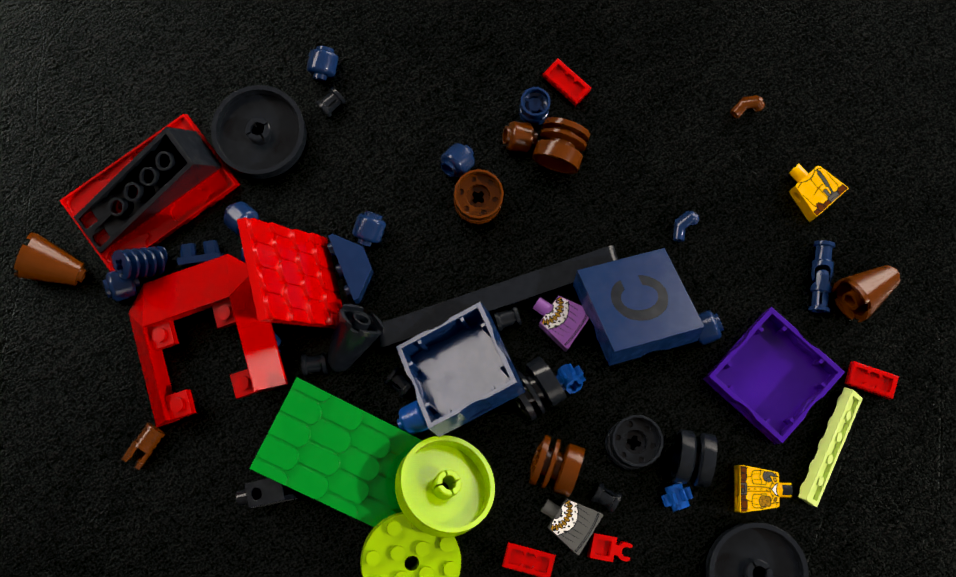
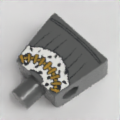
M566 498L560 506L548 499L541 509L542 513L552 518L547 528L577 555H580L603 517V514Z

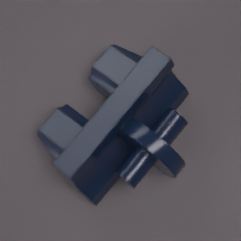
M217 240L204 241V254L197 255L195 243L181 244V257L177 258L178 265L183 266L200 264L223 256L224 253L220 252Z

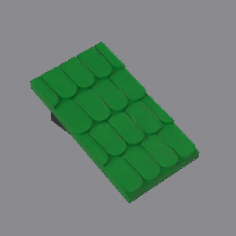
M296 377L249 469L375 527L386 517L402 512L395 493L396 473L403 458L423 440Z

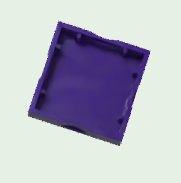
M770 307L760 315L703 380L771 442L781 444L803 421L812 405L825 396L845 371L820 349L807 342L791 323L773 307Z

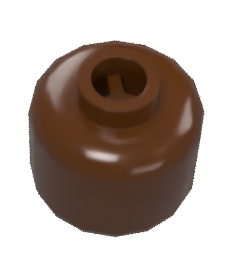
M512 121L508 126L504 127L502 142L509 151L529 152L538 140L537 132H534L531 123Z

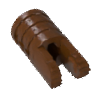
M147 422L145 428L142 429V432L132 442L121 459L127 462L133 456L136 449L139 448L143 451V454L137 459L134 467L140 470L152 454L153 449L161 441V438L165 436V433L155 425Z

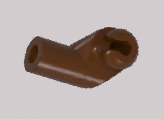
M758 95L743 97L731 109L730 113L733 117L739 119L746 109L753 108L754 111L758 112L763 110L765 103L763 98Z

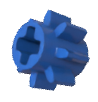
M565 364L558 369L555 376L563 390L566 389L569 394L578 392L582 388L583 382L586 381L579 365L573 368L571 364Z
M676 483L664 488L666 494L662 495L661 498L665 507L671 506L674 512L690 506L688 500L693 498L690 487L683 488L682 484Z

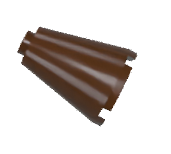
M31 232L27 236L30 242L27 246L22 244L14 265V270L18 272L14 273V276L67 285H77L78 282H83L87 270L84 269V263L39 234Z
M884 265L842 278L834 283L832 292L836 291L837 298L834 299L835 303L847 318L851 320L856 318L859 320L858 322H863L877 310L900 284V273L896 268Z

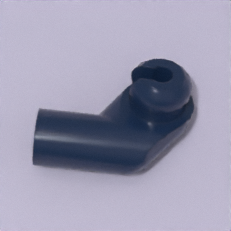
M686 211L675 220L673 241L684 242L685 229L699 222V215L697 213Z

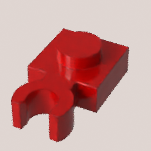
M593 532L590 537L587 557L613 562L614 555H616L618 559L627 562L630 561V557L623 556L622 550L625 547L632 548L633 545L625 541L616 544L617 537Z

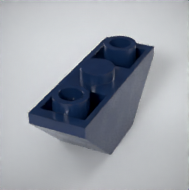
M328 235L330 243L327 244L332 257L336 256L339 264L335 265L339 277H345L347 285L344 286L346 295L349 300L353 298L355 304L361 302L374 273L364 247L337 235Z

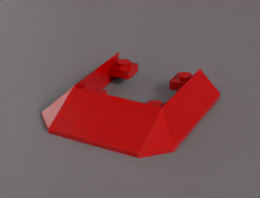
M225 254L144 283L128 313L156 427L178 421L180 418L196 413L191 390H183L173 394L162 349L179 344L174 320L209 308H213L217 328L223 329L235 324L237 325L248 369L230 375L236 399L288 384L272 323L258 321L246 263L230 254Z

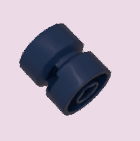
M532 87L522 94L519 115L523 122L531 123L532 126L542 124L549 113L550 97L544 89Z

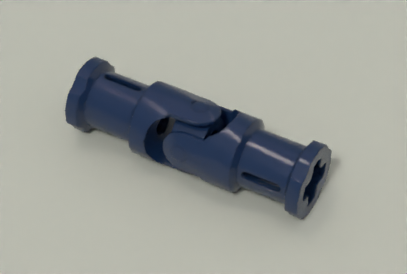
M819 240L813 243V246L816 247L815 260L812 261L811 279L814 283L810 286L812 300L808 311L823 314L830 313L828 303L829 294L832 293V286L830 285L833 279L834 268L832 249L835 248V243Z

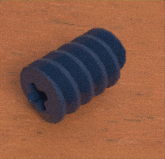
M163 246L116 250L112 255L113 267L123 280H127L129 277L136 279L137 277L161 276L165 271L168 261L167 251Z

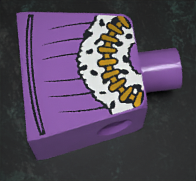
M558 296L553 304L540 297L533 307L535 311L544 316L538 326L565 352L589 319L581 305L561 296Z

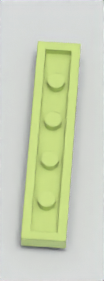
M844 387L842 394L838 397L837 406L833 415L828 420V427L824 437L819 441L818 451L809 465L807 477L800 486L798 497L814 507H817L863 399L853 389Z

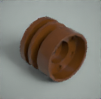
M558 117L546 118L543 123V129L540 132L542 140L537 141L532 159L539 165L565 174L578 173L583 158L581 152L586 149V142L589 140L590 132L574 121Z
M476 169L466 172L455 185L453 202L456 212L468 223L477 225L488 223L496 217L501 209L504 195L502 184L494 174L487 170ZM481 195L482 203L478 201L475 204L473 202L474 196L479 197Z
M545 435L535 451L530 467L529 483L536 485L539 475L543 476L541 488H545L550 479L555 480L553 492L570 497L579 475L585 448L569 443L563 453L560 452L561 440L556 439L553 448H549L551 436Z

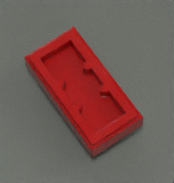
M557 59L542 74L546 81L575 106L591 91V87L560 59Z
M851 361L844 384L890 400L894 397L899 376Z
M508 542L502 567L538 577H551L556 555Z

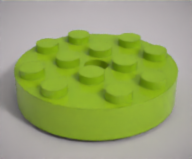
M433 436L418 443L403 458L396 473L395 493L403 514L416 528L432 536L448 538L468 532L487 516L494 501L495 482L487 460L473 445L453 436ZM442 482H445L448 485L449 489H446L443 485H441Z
M399 512L380 521L367 536L361 552L362 577H459L461 570L460 549L455 537L443 538L426 534L416 528L405 517L403 512ZM409 556H415L417 558L416 564L411 569L405 567V560Z

